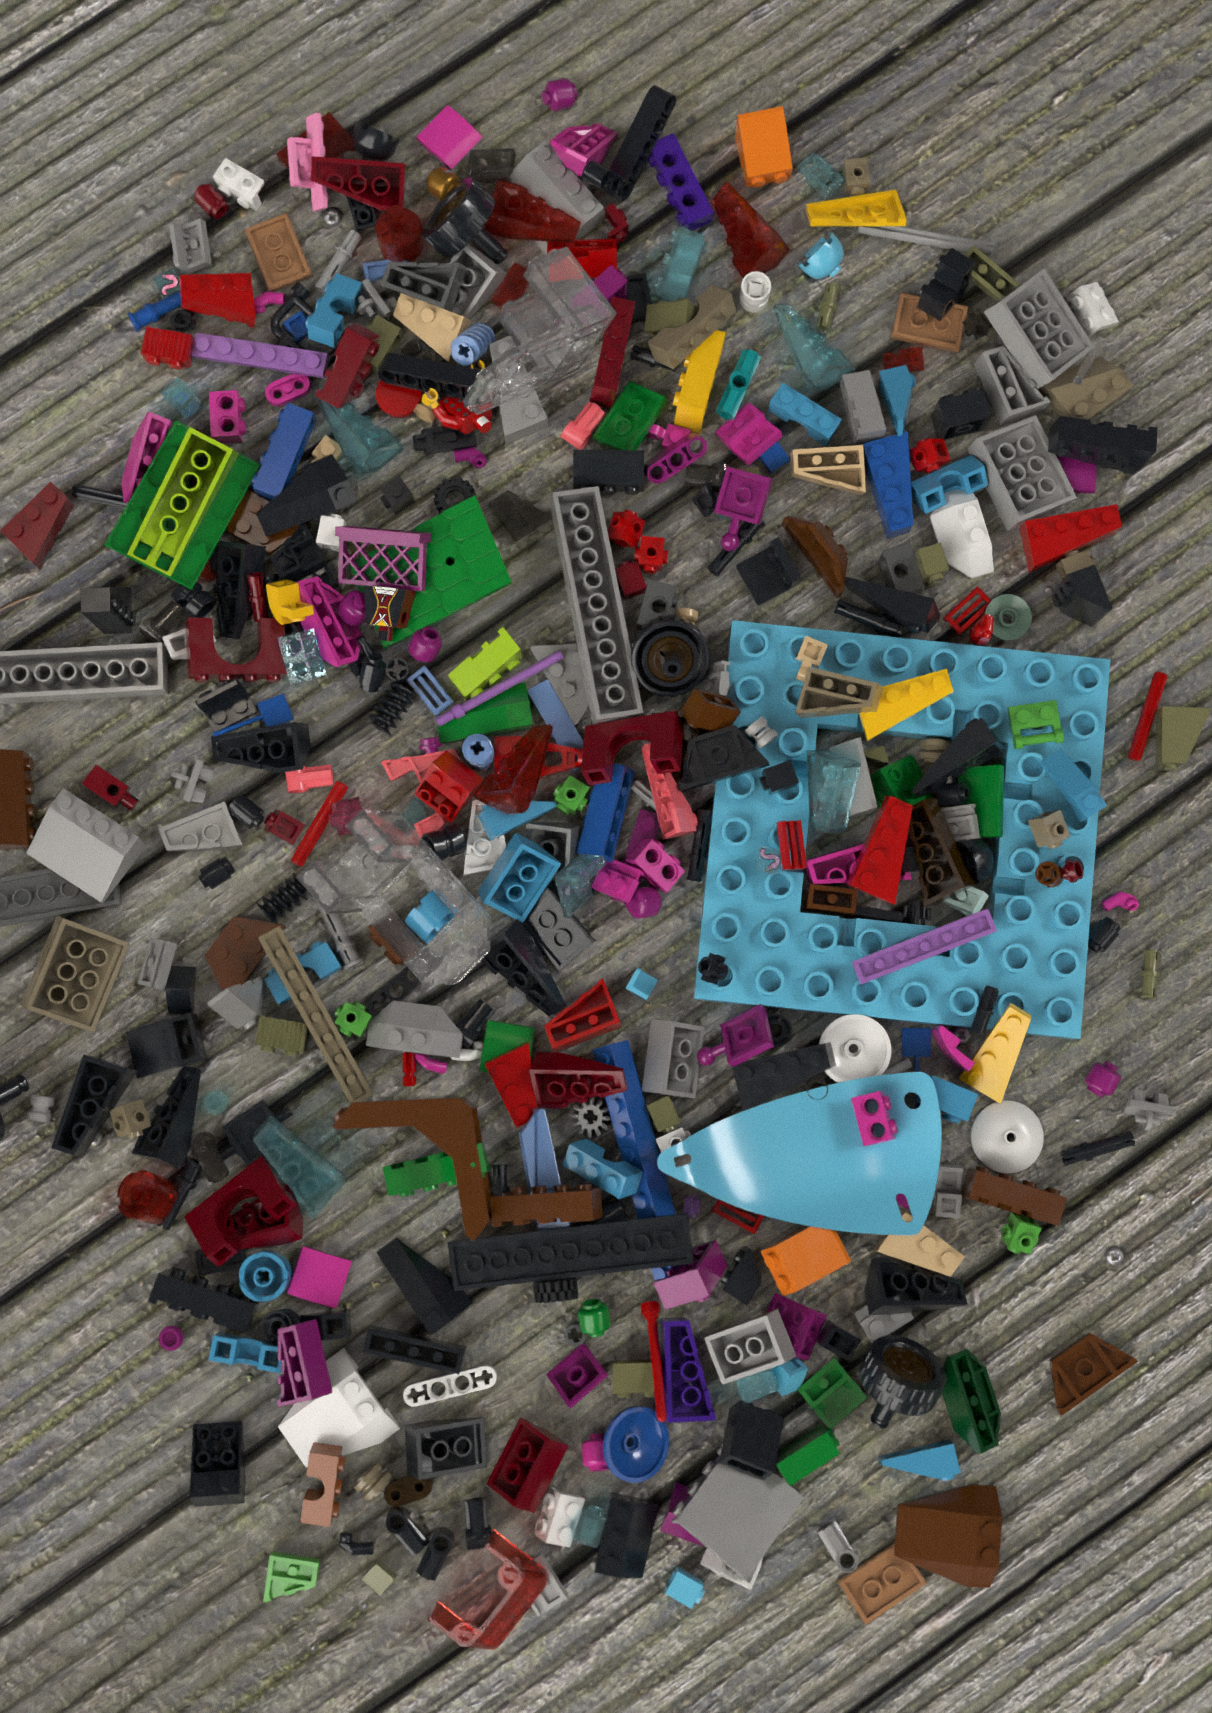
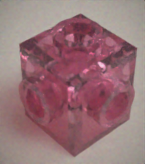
M359 797L343 799L331 804L332 813L328 814L331 827L337 828L339 836L367 829L365 814Z

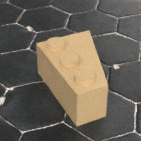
M400 293L393 316L444 359L456 365V361L451 354V344L456 337L469 328L471 320Z

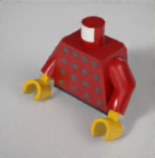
M479 360L478 365L484 371V363ZM491 386L482 402H473L443 396L437 400L438 393L433 388H430L428 391L432 399H429L425 393L422 396L423 404L432 406V412L444 427L460 430L464 434H469L476 429L481 433H487L492 427L490 420L492 419L491 410L494 407V398Z

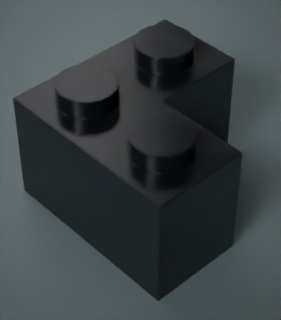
M953 248L946 255L942 254L936 262L935 267H937V271L932 276L928 285L924 284L918 293L920 299L917 308L941 321L965 294L975 261Z

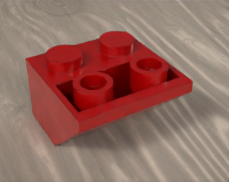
M446 750L432 762L414 795L448 822L452 823L475 795L484 779Z

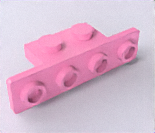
M314 113L306 117L307 139L290 137L287 139L290 187L311 188L313 212H318L328 207L329 196L326 187L311 181L312 156H325L322 135L324 125L321 121V113Z

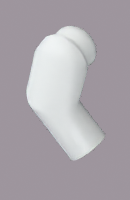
M474 1041L473 1050L461 1049L460 1058L451 1057V1060L472 1061L480 1058L483 1042Z

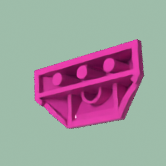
M599 123L592 124V126L567 127L551 139L550 145L565 167L571 169L577 176L582 177L584 167L589 161L593 160L602 165L618 133Z
M151 412L146 413L133 437L121 481L124 502L128 503L157 454L173 426L171 420Z
M317 576L297 581L299 583L301 602L313 605L314 615L306 616L305 620L300 622L316 655L335 667L356 662L361 648L356 638L361 636L362 633L358 626L346 624L338 615V606L344 598L343 595L331 586L323 583Z

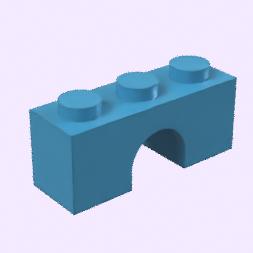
M338 273L335 274L332 281H328L325 294L317 300L313 315L310 314L306 320L308 339L335 348L344 331L343 316L336 312L345 311L354 314L360 303L358 297L362 296V282Z
M785 383L781 384L771 399L768 408L769 412L785 422L791 419L803 425L808 432L807 435L825 447L830 443L842 421L841 418Z
M970 455L940 470L911 482L913 502L927 514L946 505L944 494L948 491L961 490L969 495L988 486L985 467L978 459Z
M319 941L309 947L310 952L303 956L301 953L296 955L303 969H313L321 980L343 969L341 962L328 942L322 943ZM275 968L267 972L269 976L264 981L277 1003L283 1005L291 1000Z
M587 1138L569 1144L563 1166L618 1199L636 1194L643 1171L626 1161L611 1162L603 1159L605 1149Z
M221 1332L213 1335L209 1361L231 1365L235 1363L256 1366L259 1370L281 1373V1361L278 1360V1345L270 1344L265 1340Z

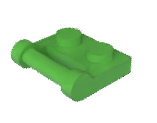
M1056 700L1007 708L1014 749H1022L1026 745L1055 742V744L1064 742ZM1048 726L1052 728V732L1022 736L1020 730Z

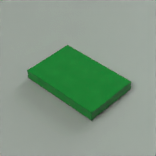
M629 381L594 433L593 440L612 450H637L666 406L668 399L661 394Z
M1004 766L969 767L964 775L958 777V782H963L969 788L970 797L965 805H976L974 809L975 814H977L980 838L1003 837Z

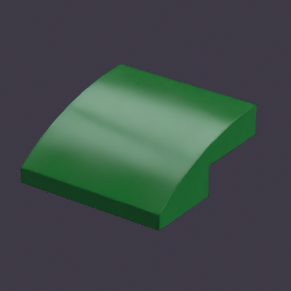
M487 1020L479 1071L488 1072L484 1062L527 1041L531 1057L535 1027Z
M835 1358L797 1389L831 1430L868 1399Z

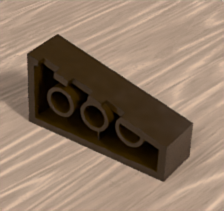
M936 798L924 799L912 805L909 824L910 838L913 840L915 848V861L919 865L920 876L918 879L923 890L924 898L922 900L924 907L936 905L975 886Z

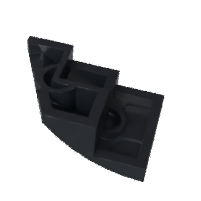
M306 523L298 524L299 528L291 538L288 537L283 547L271 558L281 580L287 579L297 582L317 576L323 583L331 586L333 589L339 587Z

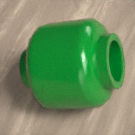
M594 1298L584 1301L582 1306L579 1307L577 1315L581 1331L585 1334H590V1337L593 1338L603 1336L604 1332L611 1326L608 1305L601 1302L600 1299Z

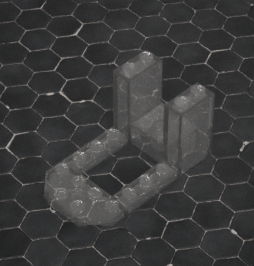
M567 246L559 250L553 249L544 256L532 258L528 262V268L523 276L535 290V293H526L520 299L515 301L509 300L502 306V312L497 319L508 334L511 335L517 347L514 345L510 346L503 352V355L487 368L477 373V379L467 389L468 394L463 400L465 406L470 411L473 410L475 414L479 415L579 370L616 316V311ZM530 362L534 367L529 373L516 375L523 364Z
M362 809L346 825L358 841L339 861L313 860L296 878L327 914L361 912L402 958L405 965L421 983L458 984L490 952L489 927H491V916L399 812ZM410 865L455 915L425 947L381 897Z

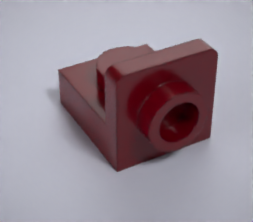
M277 809L274 812H270L264 821L266 825L265 831L272 833L291 845L295 844L305 824Z

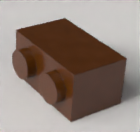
M697 688L694 689L680 710L689 726L698 729V727L703 728L709 732L732 726L741 713L731 698Z
M809 884L806 889L804 910L852 916L856 910L858 890Z

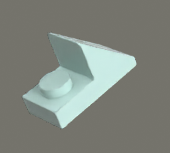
M971 887L942 902L965 916H970L980 912L989 895L984 891Z

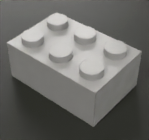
M778 1309L719 1329L704 1337L722 1385L785 1364L796 1357Z

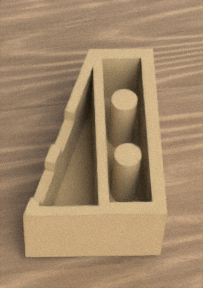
M863 445L793 449L791 451V477L861 496L866 493Z
M900 1211L905 1222L912 1221V1216L905 1211ZM924 1225L922 1230L916 1235H883L873 1248V1250L950 1277L965 1257Z

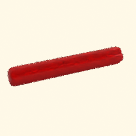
M1156 672L1153 675L1127 756L1130 760L1140 761L1168 677L1165 673Z
M340 781L335 782L291 858L292 863L300 867L304 866L348 790L347 785Z

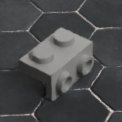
M197 219L182 226L175 222L169 224L170 239L173 247V261L177 268L187 273H192L212 265L206 221Z

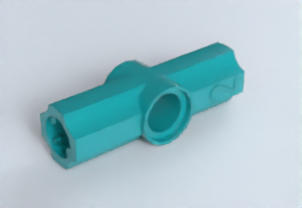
M743 349L715 411L720 417L726 420H734L761 361V356L751 349ZM741 382L744 386L739 388L734 386L733 383Z

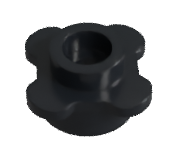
M178 310L170 316L169 321L171 324H174L176 332L185 333L189 329L196 328L197 323L191 318L190 310Z

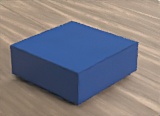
M302 310L283 322V326L297 343L308 336V328H306L307 317Z
M778 441L759 456V459L770 474L790 462V458Z

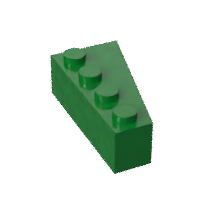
M482 1142L477 1144L482 1178H484V1172L491 1170L485 1144ZM445 1152L382 1167L388 1196L400 1194L402 1198L414 1195V1190L423 1188L424 1192L439 1189L438 1184L447 1182L448 1186L457 1184L453 1158ZM472 1162L471 1166L475 1167L476 1164Z

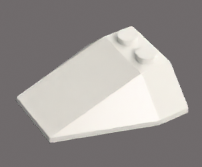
M345 1347L326 1360L333 1393L313 1400L295 1403L278 1426L305 1467L308 1466L309 1452L313 1442L343 1446V1456L380 1444L401 1429L387 1408L383 1409L357 1372L358 1366Z

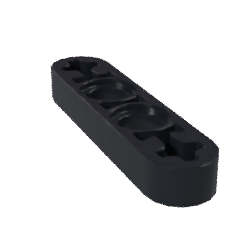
M431 947L418 955L371 998L367 1006L370 1015L375 1017L379 1013V1011L374 1013L375 1006L373 1004L374 1002L381 1003L384 1001L385 998L382 997L384 993L391 1001L402 1002L441 966L443 962L442 953L438 949ZM428 953H437L436 960L438 962L436 964L429 963L426 968L430 970L425 973L423 967L418 965L417 962L421 960L424 964L428 960L426 956ZM418 968L420 970L421 977L418 981L413 982L409 980L408 971L410 969ZM394 984H400L403 987V994L399 998H394L390 994V988ZM389 1002L383 1005V1009L389 1004Z

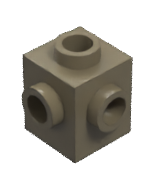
M142 1099L121 1105L109 1111L113 1121V1128L117 1132L118 1138L128 1136L129 1139L144 1135L142 1130L151 1127L149 1114L145 1110Z

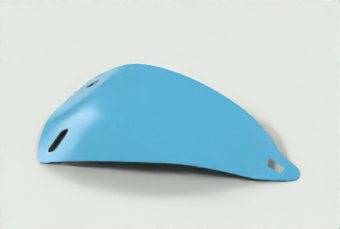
M907 1072L854 1079L789 1095L742 1111L696 1132L684 1141L661 1152L657 1159V1165L662 1172L694 1186L719 1200L767 1217L811 1227L845 1232L916 1235L922 1230L935 1193L940 1164L941 1116L935 1084L926 1073ZM883 1091L884 1095L889 1096L891 1102V1109L888 1111L890 1119H894L897 1125L898 1133L895 1134L896 1139L871 1146H863L851 1098ZM914 1092L919 1095L921 1104L917 1109H911L905 1104L904 1098L907 1093ZM871 1099L868 1102V1111L875 1113L878 1110V1102L875 1099ZM877 1123L873 1128V1132L877 1137H881L885 1132V1128L881 1123ZM684 1154L691 1156L689 1164L675 1167L674 1157ZM899 1193L906 1196L913 1216L911 1222H905L901 1216L896 1201V1195Z

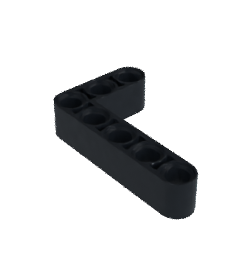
M656 85L652 86L647 92L610 169L591 160L584 167L582 173L583 180L620 201H626L631 195L675 107L676 96Z

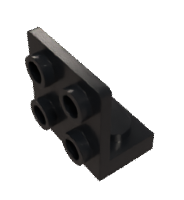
M779 537L770 541L767 549L736 565L737 571L758 606L799 585L801 576Z
M230 679L220 685L221 688L213 692L212 690L200 694L199 699L195 701L196 705L204 712L214 732L240 723L258 713L246 688L238 679L234 681Z

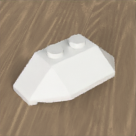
M961 490L946 492L944 494L946 505L933 510L930 520L937 543L941 542L947 563L970 579L993 573L992 544L978 499L973 493L967 495Z

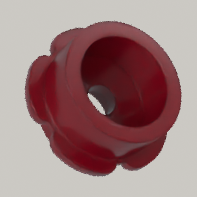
M1066 860L1065 865L1062 867L1063 877L1071 883L1082 879L1083 868L1078 860Z

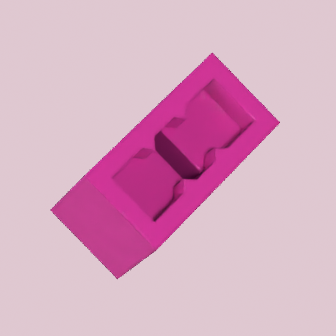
M237 390L209 392L211 438L222 444L243 443V435H246L245 420H242V412H245L244 398L240 397ZM228 402L233 403L230 409H223L224 404ZM227 425H234L232 431L224 432V428Z
M642 839L627 857L626 861L632 867L643 871L642 877L657 892L667 893L685 870L679 866L681 863L676 857L668 855L663 850L664 845L657 839ZM648 850L651 852L650 861L646 860V852ZM664 866H666L667 868V875L665 878L662 875V869L664 868Z
M877 1091L851 1098L863 1146H871L896 1139L895 1134L898 1133L895 1120L890 1119L888 1110L891 1109V1102L888 1095H884L883 1091ZM871 1099H875L878 1102V1110L875 1113H871L867 1109V1104ZM877 1123H881L885 1128V1132L881 1137H877L873 1132V1128Z

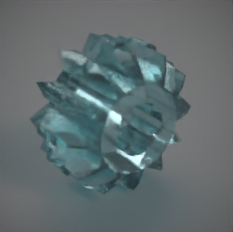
M770 1368L739 1379L736 1383L737 1391L744 1402L750 1403L776 1392L779 1389L778 1380Z

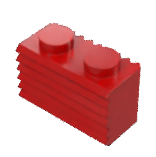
M147 326L141 355L148 364L154 366L165 363L177 370H182L183 367L190 368L193 358L191 352L194 338L191 334Z

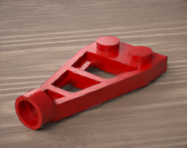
M521 736L494 737V783L496 785L522 784L582 767L583 748L576 749ZM527 749L537 752L539 764L535 768L521 770L519 768V752L521 750ZM547 751L560 752L562 754V763L557 766L546 767L545 753ZM577 754H578V762L575 761V756H576Z

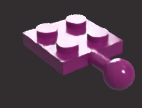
M731 467L726 468L714 513L732 518L728 533L724 534L721 538L723 549L734 551L738 548L740 541L737 533L741 520L760 525L773 479Z
M759 1004L721 1024L723 1042L713 1048L702 1047L699 1049L697 1060L701 1065L709 1066L714 1063L716 1056L726 1052L727 1063L734 1067L773 1047L766 1008Z

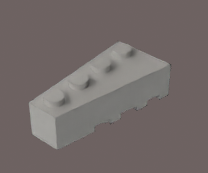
M511 335L489 344L506 445L548 428V418Z

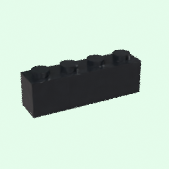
M371 1325L368 1328L363 1353L460 1374L467 1346Z

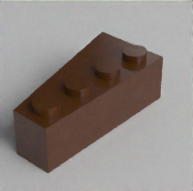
M976 1166L975 1170L968 1168L961 1193L962 1197L1059 1226L1066 1202V1197L1060 1196V1190L1046 1187V1190L1043 1191L1037 1189V1184L1023 1180L1022 1184L1014 1182V1177L999 1173L998 1177L991 1175L990 1169Z
M591 1183L577 1184V1188H569L568 1184L554 1185V1189H546V1185L531 1186V1190H524V1186L509 1187V1191L490 1197L492 1227H499L512 1221L513 1226L533 1223L535 1220H538V1224L557 1222V1219H560L561 1223L599 1219L603 1217L600 1187H591Z

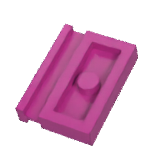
M613 859L612 863L606 862L604 867L601 866L591 888L629 904L639 884L638 879L640 875L643 876L644 872Z

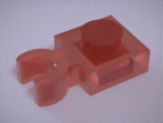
M922 347L899 349L898 355L893 353L883 354L884 370L906 365L909 372L924 371Z

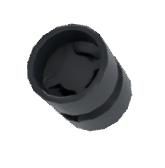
M198 581L193 590L179 584L171 594V598L180 607H185L184 611L190 618H204L216 605V600L207 591H202L203 587Z
M456 824L445 826L440 831L425 833L421 838L423 851L431 863L442 861L448 856L453 857L462 854L466 850L464 835Z

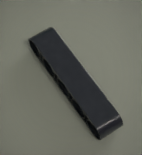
M388 353L378 371V377L386 384L428 392L430 388H433L437 391L438 395L473 402H482L492 384L491 376L482 370L398 353Z

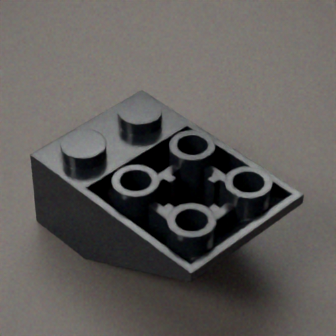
M196 1013L179 1015L126 1032L134 1069L138 1070L136 1073L137 1079L208 1060Z
M243 1422L193 1424L190 1500L195 1507L245 1503L246 1478Z

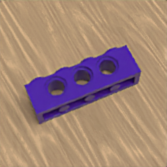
M674 133L659 139L648 159V163L651 168L655 167L658 173L656 174L657 181L660 187H665L668 193L666 194L667 201L671 207H675L679 225L681 227L684 226L687 233H690L711 223L714 212ZM671 162L674 165L671 167H667L664 165V163ZM682 182L684 185L677 187L673 183ZM687 201H690V202H692L694 205L688 207V206H685L683 203H684V202H687Z

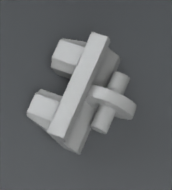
M368 278L363 280L362 296L358 297L360 302L357 308L360 315L368 314L370 318L378 315L389 321L390 316L394 313L397 301L394 297L384 301L380 297L387 290L385 286L380 285L381 279L370 282Z
M194 760L188 776L186 774L189 767L183 765L179 773L172 772L171 777L177 779L174 788L181 790L183 783L186 782L180 801L185 803L190 801L203 803L206 791L196 788L195 785L198 779L209 783L214 772L211 768L203 765V761Z
M1133 1089L1129 1095L1128 1102L1123 1107V1114L1135 1116V1122L1142 1123L1144 1131H1150L1152 1125L1160 1126L1161 1120L1167 1121L1169 1114H1173L1174 1106H1169L1168 1095L1154 1094L1151 1103L1145 1102V1092L1143 1090Z

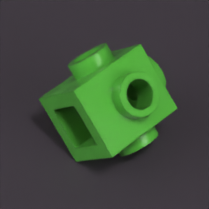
M569 775L565 783H559L553 793L555 796L554 802L557 804L556 809L565 815L569 813L575 815L578 810L582 812L588 802L586 796L589 793L590 787Z
M353 1001L352 1004L346 1002L344 1006L340 1004L334 1014V1018H336L335 1024L339 1026V1032L349 1037L353 1033L361 1038L373 1016L365 1012L366 1007L356 1001ZM355 1015V1021L350 1023L348 1021L349 1017Z
M1011 1212L1007 1223L1002 1228L1001 1239L1007 1245L1009 1251L1016 1254L1021 1252L1031 1254L1033 1247L1038 1243L1041 1227L1033 1218Z

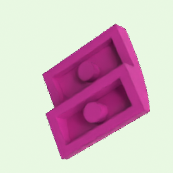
M448 105L416 137L431 155L434 154L449 170H452L482 138L461 115Z
M751 403L746 404L738 411L734 420L729 419L715 431L716 436L747 466L783 437L781 431L767 421L764 413Z
M942 1025L933 1027L931 1030L933 1038L945 1057L960 1071H969L975 1063L956 1049L961 1040Z
M302 1245L287 1293L337 1309L352 1261Z

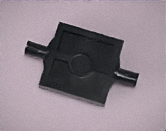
M265 1100L260 1101L222 1127L228 1136L230 1145L218 1152L219 1156H222L221 1159L225 1161L236 1153L243 1159L247 1167L260 1156L266 1157L290 1141L283 1130L281 1122L293 1116L292 1111L287 1106V1108L275 1114L270 1110Z

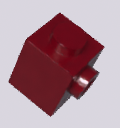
M626 561L619 564L615 572L618 587L621 590L624 601L645 594L647 586L638 562L631 563V561Z

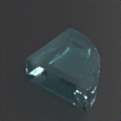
M417 797L408 804L405 810L404 820L407 829L414 827L415 823L428 817Z

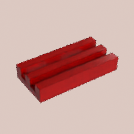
M977 586L943 620L948 622L950 627L960 636L985 612L992 600ZM978 594L980 597L954 621L951 617ZM984 600L986 604L960 627L958 624Z
M801 820L777 822L782 869H806L807 863Z
M717 1199L716 1204L711 1210L753 1234L756 1233L764 1218V1215L759 1214L756 1219ZM720 1205L755 1223L754 1226L751 1227L719 1210Z

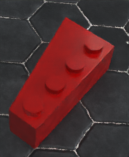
M1117 504L1025 521L1019 530L1028 572L1031 573L1042 566L1055 562L1072 551L1080 550L1116 534L1122 527Z
M885 796L848 878L847 885L895 905L912 805L895 797Z

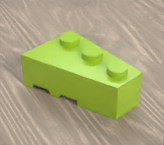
M504 627L497 631L500 634L499 637L491 643L486 641L481 645L483 649L474 656L466 658L448 674L449 680L466 701L484 692L482 689L489 684L493 686L502 679L501 675L507 670L511 672L521 664V649Z

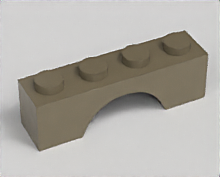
M714 285L709 286L696 298L699 311L690 322L676 328H663L648 342L654 360L672 369L680 364L737 311L732 294Z

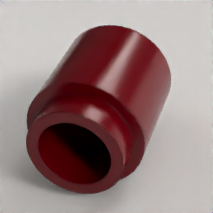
M202 184L195 190L194 200L210 217L219 219L228 211L229 206L226 204V199L211 184Z

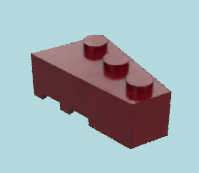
M50 482L0 532L41 570L44 564L43 561L48 551H51L54 545L53 542L58 532L62 530L74 504Z

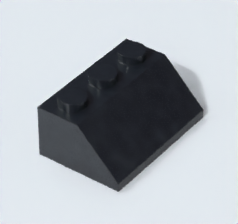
M573 450V489L599 486V491L606 495L615 494V491L625 492L628 495L643 492L644 450Z
M1095 564L1068 574L1052 591L1053 604L1056 608L1059 607L1062 614L1091 627L1096 625L1113 609Z
M611 1492L594 1565L595 1573L616 1578H643L659 1503Z

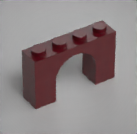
M612 297L589 400L598 406L612 408L618 388L635 301Z
M213 618L187 619L185 624L188 679H194L197 683L209 682V679H219L221 683L230 679H242L246 683L256 682L257 679H266V682L275 683L280 682L287 675L285 625L280 624L275 618H260L257 623V656L251 662L241 665L229 663L217 653L214 646Z
M676 710L585 726L581 772L589 786L612 782L613 763L617 752L623 746L635 740L651 741L650 762L657 774L681 771L683 723Z
M260 1156L184 1216L206 1258L218 1267L238 1252L227 1232V1220L230 1212L239 1202L249 1197H258L264 1209L277 1221L297 1206L274 1166L263 1156Z

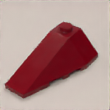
M537 1052L529 1068L538 1108L562 1109L568 1107L570 1103L578 1101L584 1103L592 1097L599 1096L602 1098L627 1091L624 1068L561 1052Z
M285 1184L297 1206L278 1221L264 1209L259 1199L251 1204L249 1202L243 1204L241 1210L231 1216L229 1215L227 1232L237 1250L277 1246L303 1239V1216L291 1184Z

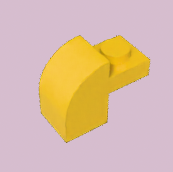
M286 579L266 584L271 612L280 624L284 625L303 621L306 616L314 615L313 605L301 602L299 583Z

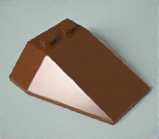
M969 1484L898 1504L894 1556L961 1585L990 1588L999 1569L1002 1513L996 1486Z

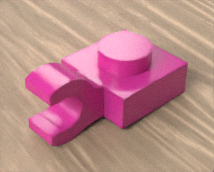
M669 423L665 430L653 424L648 432V437L663 441L661 448L666 449L689 434L690 430Z

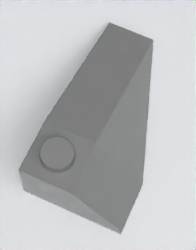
M256 978L253 981L255 984L249 980L243 985L237 984L228 987L207 1002V1004L239 1030L245 1028L247 1031L258 1023L257 1018L262 1014L266 989L264 978Z

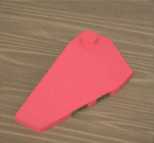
M651 743L645 744L641 747L663 840L695 832L697 827L696 815L692 813L689 803L680 791L671 773H656L650 762Z

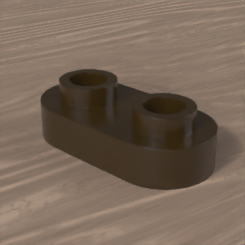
M408 1475L391 1481L384 1490V1499L392 1507H400L423 1499L432 1490V1479L417 1480ZM421 1482L424 1485V1489L417 1490L415 1484ZM395 1490L400 1492V1498L398 1499L392 1497V1492Z

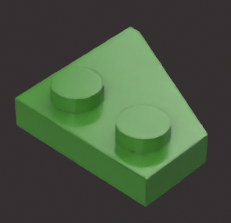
M271 1552L263 1602H269L272 1598L284 1594L285 1596L294 1594L298 1590L314 1588L317 1584L320 1559Z

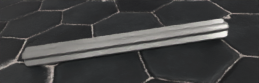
M858 226V232L862 234L946 249L953 248L963 252H967L974 245L986 256H991L994 251V243L905 226Z

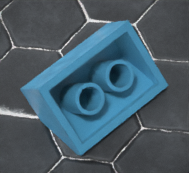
M515 832L478 889V893L483 903L523 923L561 863L538 844Z

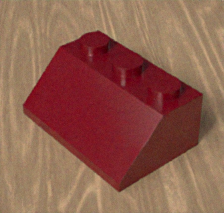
M520 1417L486 1485L515 1508L535 1513L569 1445L554 1434Z

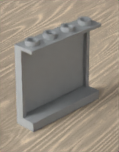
M722 1443L716 1452L718 1457L714 1462L710 1461L702 1471L704 1476L700 1482L695 1481L689 1488L687 1493L690 1495L685 1502L681 1501L673 1511L675 1516L671 1522L673 1524L679 1523L734 1571L733 1575L741 1581L749 1578L804 1497L775 1472L765 1480H761L720 1464Z

